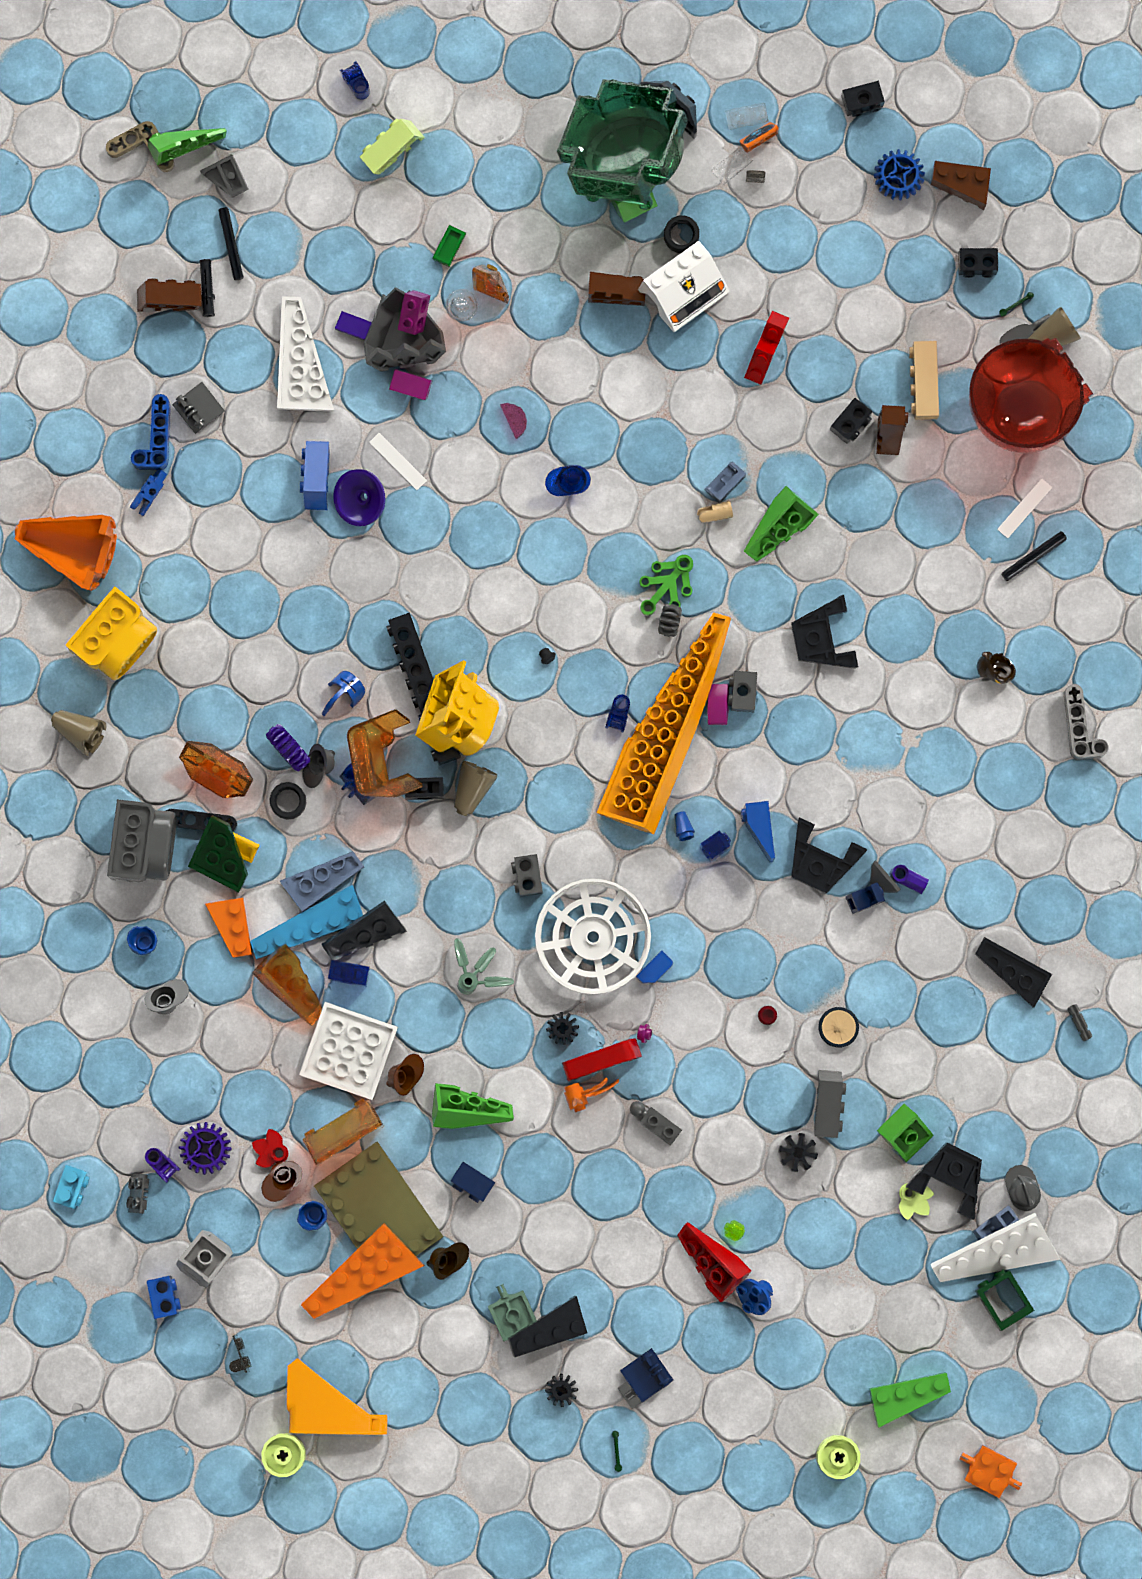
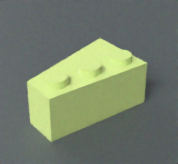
M401 118L394 120L386 132H382L376 137L377 141L375 143L369 144L362 150L363 154L360 158L374 174H381L397 161V157L404 151L408 152L413 142L417 139L422 141L425 138L411 121Z

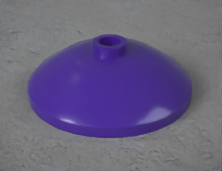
M354 469L344 473L338 479L334 488L333 500L336 511L345 522L354 526L370 525L381 516L385 507L386 498L383 485L370 471Z

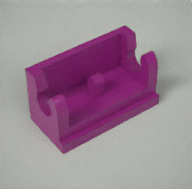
M395 369L389 390L426 400L433 380Z

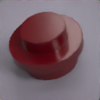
M764 1006L758 1012V1019L764 1025H771L777 1019V1011L772 1006Z

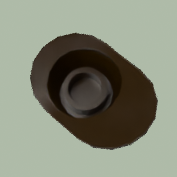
M463 1242L454 1243L447 1248H437L432 1252L430 1259L427 1261V1266L433 1270L437 1279L444 1280L465 1265L469 1257V1248Z

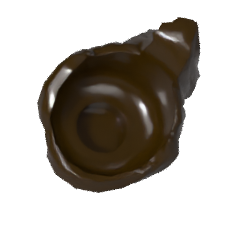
M983 652L977 662L976 667L980 677H988L996 683H1008L1016 676L1015 666L1003 653L992 655L991 652Z

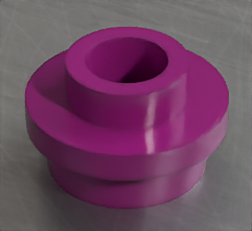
M649 1024L640 1025L637 1034V1040L646 1043L652 1036V1029H650Z

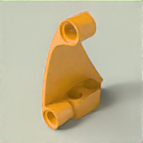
M297 1358L288 1365L287 1410L290 1412L289 1433L387 1434V1415L367 1413L300 1359Z

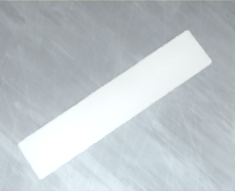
M380 433L369 442L416 490L427 481Z
M1041 479L999 526L998 530L1009 538L1052 487Z

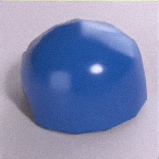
M135 926L128 932V946L132 952L138 955L150 954L157 946L156 934L147 926Z
M316 1201L306 1202L299 1209L297 1222L303 1229L308 1231L318 1230L326 1223L327 1210L322 1203Z

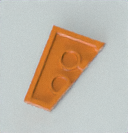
M244 898L206 903L205 905L232 957L252 955Z

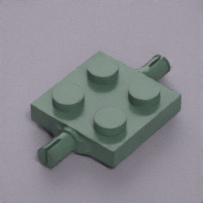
M504 1284L496 1287L501 1298L489 1305L488 1308L504 1342L510 1336L537 1320L524 1291L508 1294Z

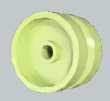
M280 1433L271 1437L264 1444L261 1452L262 1463L265 1469L277 1477H288L295 1474L303 1466L306 1459V1450L302 1441L297 1436L289 1433ZM282 1451L288 1454L285 1459L280 1456Z
M832 1435L825 1438L819 1444L816 1452V1461L819 1468L827 1476L834 1479H845L857 1471L860 1464V1451L851 1439L842 1435ZM836 1453L841 1454L840 1460H835Z

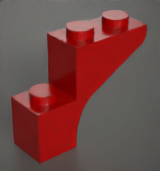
M775 311L771 312L744 378L762 385L786 329L789 317Z

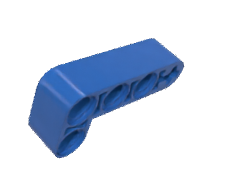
M157 394L152 400L150 450L139 449L131 454V462L136 469L164 470L168 466L171 404L164 394ZM161 401H164L165 403L162 405L163 413H160V408L158 406V404H160ZM164 419L166 422L164 426L158 427L156 426L157 420ZM164 438L165 441L162 445L158 446L155 444L156 439ZM138 456L145 457L144 462L141 464L136 463L135 459ZM161 456L164 458V461L161 464H155L154 460L156 457Z

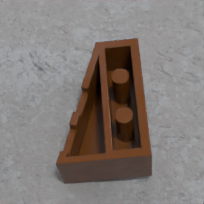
M590 271L588 303L645 306L646 294L638 291L644 279L641 276L626 277Z

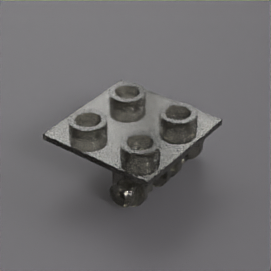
M233 1335L232 1337L240 1358L232 1361L229 1364V1369L232 1372H239L241 1370H244L245 1373L250 1372L249 1368L252 1365L249 1357L244 1356L242 1350L245 1348L243 1339Z

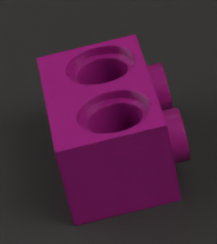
M415 290L404 294L397 330L413 335L424 331L431 295Z

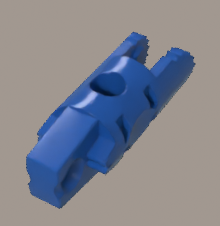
M157 469L153 476L150 475L131 503L130 508L135 510L141 501L145 500L139 510V514L144 516L162 489L167 473Z

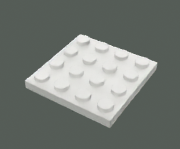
M325 1002L299 1075L373 1100L398 1027Z

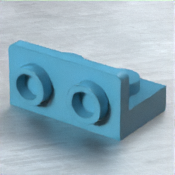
M65 1165L53 1202L72 1209H76L77 1206L80 1207L83 1200V1195H81L82 1189L87 1187L90 1179L87 1176L88 1172Z

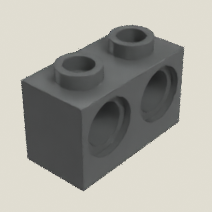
M537 854L514 857L515 862H511L512 873L517 874L518 880L514 881L515 893L519 892L520 897L543 894ZM522 862H529L531 868L528 871H522L520 869ZM524 881H532L534 884L533 888L525 890L522 886Z

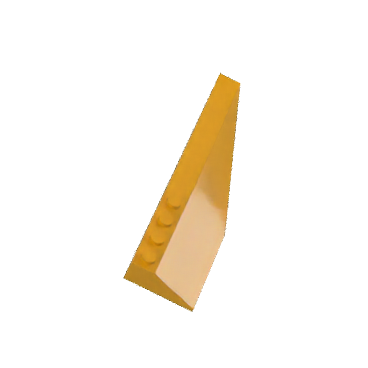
M713 612L700 631L701 635L697 641L693 642L690 646L691 650L687 656L681 659L679 662L680 666L676 672L671 674L656 696L653 706L647 709L645 712L646 716L635 727L636 731L632 737H628L597 810L598 814L650 834L655 833L702 715L721 657L731 617Z

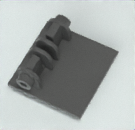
M203 382L199 383L184 396H178L176 398L177 401L172 404L195 434L225 412Z
M132 1174L129 1178L128 1188L130 1189V1197L127 1198L126 1202L129 1213L144 1214V1210H147V1200H143V1198H148V1196H143V1194L148 1192V1190H144V1188L148 1189L149 1186L148 1175Z

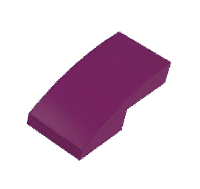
M728 684L711 685L708 694V725H727L729 713Z

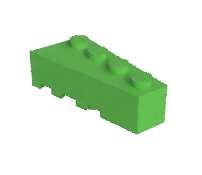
M943 1372L869 1388L876 1425L879 1428L950 1393L951 1389L947 1373Z

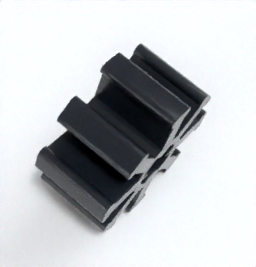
M803 1133L798 1134L797 1144L794 1143L791 1135L785 1137V1140L791 1146L790 1149L782 1145L778 1149L779 1153L786 1152L790 1155L784 1160H780L783 1166L791 1159L794 1160L792 1172H798L799 1161L805 1167L804 1170L811 1168L805 1157L813 1158V1160H816L818 1157V1153L813 1154L806 1151L809 1147L816 1145L813 1139L807 1145H802L803 1137H805ZM798 1147V1149L801 1148L803 1150L801 1158L793 1155L795 1152L794 1148Z

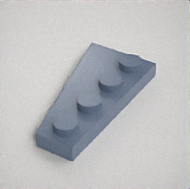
M352 851L309 870L280 880V882L299 909L304 912L363 869L364 865Z

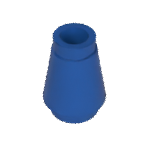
M681 811L674 814L676 837H679V841L694 838L693 833L695 831L686 812Z

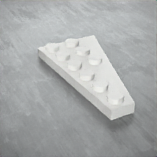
M282 296L277 409L334 412L301 297Z
M1033 1213L931 1263V1267L939 1281L944 1282L1061 1259L1036 1213Z

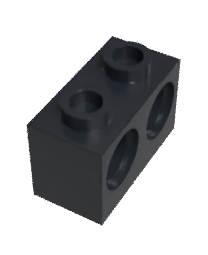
M998 248L959 249L958 275H963L965 278H972L975 275L990 278L997 274ZM971 260L974 266L967 267L964 261ZM990 260L992 262V266H984L983 261Z
M854 398L831 425L830 431L846 444L850 440L854 442L860 434L858 430L862 426L866 427L871 422L872 418L870 416L872 411L858 399ZM855 411H861L864 417L861 419H857L854 417L853 413ZM843 425H848L851 427L852 431L850 433H844L841 427Z

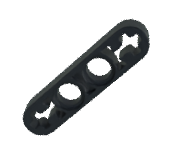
M180 809L166 810L174 812L176 817H180V813H184L182 824H179L180 820H176V827L204 831L206 828L204 821L212 815L222 818L221 820L225 822L230 819L231 823L234 824V826H231L232 832H235L238 826L236 819L230 815ZM188 815L196 817V822L193 825L186 824L185 819Z

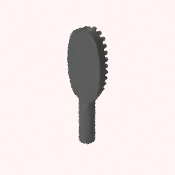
M1047 314L1030 325L1021 324L1011 328L1000 338V346L1005 350L1020 346L1051 315Z

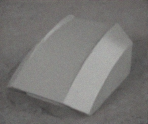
M202 1230L178 1259L176 1265L181 1272L189 1276L199 1286L207 1288L232 1256L233 1252L229 1245L212 1232Z

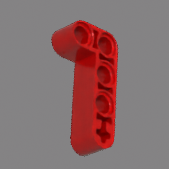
M634 1038L562 1062L567 1080L571 1081L624 1062L642 1057L637 1040Z

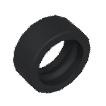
M678 215L667 222L664 229V241L670 250L682 253L699 241L700 229L692 218ZM686 224L692 229L693 237L688 244L678 245L672 240L671 230L675 225Z
M291 782L281 783L271 792L269 798L270 806L278 817L286 820L294 819L305 810L306 795L297 784ZM284 790H292L299 796V805L292 812L282 811L277 805V797Z

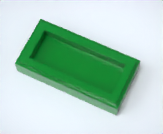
M449 225L433 256V260L450 268L466 236V232Z

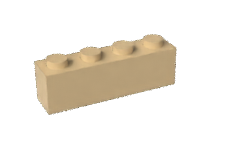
M914 341L912 347H909V358H913V366H910V377H913V384L910 385V394L914 396V403H911V414H915V420L938 419L937 341Z

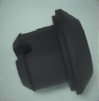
M543 648L539 652V656L542 658L541 663H551L555 659L556 653L551 652L549 648Z

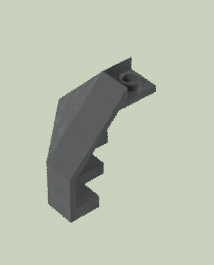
M396 287L387 296L382 295L364 342L366 364L379 371H387L390 367L400 366V369L414 367L416 363L423 362L433 364L446 352L443 332L428 313L423 332L413 335L397 330L406 292Z

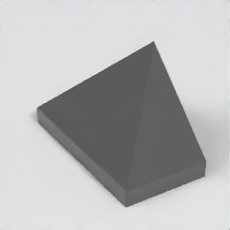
M875 860L871 864L870 885L878 883L884 893H898L901 889Z

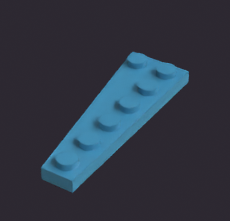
M353 885L251 940L250 943L256 960L340 931L363 916Z

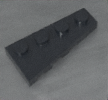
M384 900L323 942L322 947L334 961L355 953L356 950L363 947H370L373 943L383 939L384 941L392 938L391 936L398 933H405L407 930Z
M986 937L983 938L975 953L983 963L1032 1008L1036 1006L1052 976L1050 972Z
M573 1296L567 1302L557 1306L553 1311L543 1315L531 1325L510 1336L508 1341L513 1357L587 1334L577 1296Z

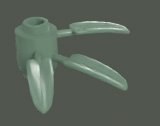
M459 938L454 940L457 962L464 972L457 983V988L462 994H472L477 985L485 984V987H502L514 984L512 978L498 976L485 977L484 981H478L476 975L478 972L482 973L493 959L496 949L494 947L488 949L474 965L476 969L474 973H470L466 969L469 962L464 945ZM465 980L470 981L471 985L465 984Z

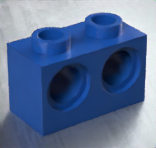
M171 1276L147 1280L154 1319L179 1314L178 1310L181 1309L179 1298L175 1297L174 1292L177 1290L176 1280L172 1279ZM162 1281L168 1286L165 1293L158 1291V1284ZM164 1301H169L172 1305L169 1312L162 1310L161 1306Z

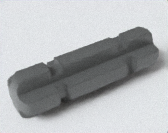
M1074 1004L1068 1007L1067 1010L1072 1015V1020L1078 1032L1080 1031L1082 1040L1091 1039L1092 1034L1087 1029L1088 1026L1082 1013H1079L1078 1005Z

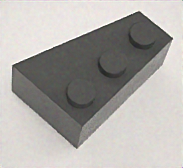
M818 1070L819 1083L817 1088L814 1135L838 1138V1132H842L843 1128L840 1113L844 1114L845 1102H841L842 1095H846V1083H843L842 1072Z

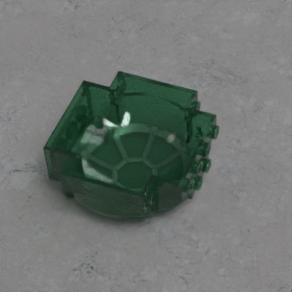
M603 79L596 98L589 95H578L557 149L560 161L570 163L567 175L577 195L586 196V199L591 202H596L599 198L635 203L643 210H649L652 207L653 200L650 193L656 185L665 184L679 167L684 152L683 133L688 121L684 110L674 108L677 98L673 89L655 87L649 84L641 85L633 82L627 83L614 79Z

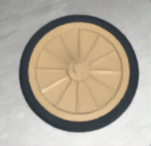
M833 1007L821 1016L818 1030L825 1043L832 1047L842 1048L850 1045L857 1038L859 1022L855 1014L849 1009Z

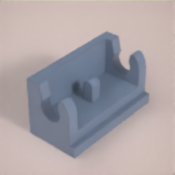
M732 461L704 490L718 503H721L746 477V473Z

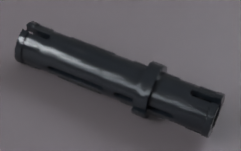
M202 259L199 260L203 317L215 316L213 301L215 300V294H213L211 260Z

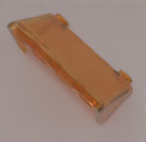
M362 1098L354 1103L355 1107L320 1129L315 1131L313 1128L304 1134L305 1138L302 1140L317 1166L322 1165L323 1161L379 1127H385L369 1099L365 1101Z

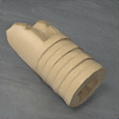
M730 501L699 508L697 515L701 523L733 518V511Z

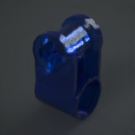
M357 61L353 62L352 66L339 70L344 81L357 99L363 100L369 96V83ZM359 86L366 87L365 90L361 92L356 90Z
M620 694L614 698L605 728H615L624 733L630 708V700L626 695ZM617 700H626L627 706L623 709L616 706Z

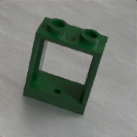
M1004 1269L994 1274L995 1279L988 1282V1280H985L978 1284L979 1289L975 1290L999 1331H1003L1035 1311L1010 1270L1005 1272ZM1008 1278L1023 1302L1024 1307L1005 1319L1000 1320L984 1292Z

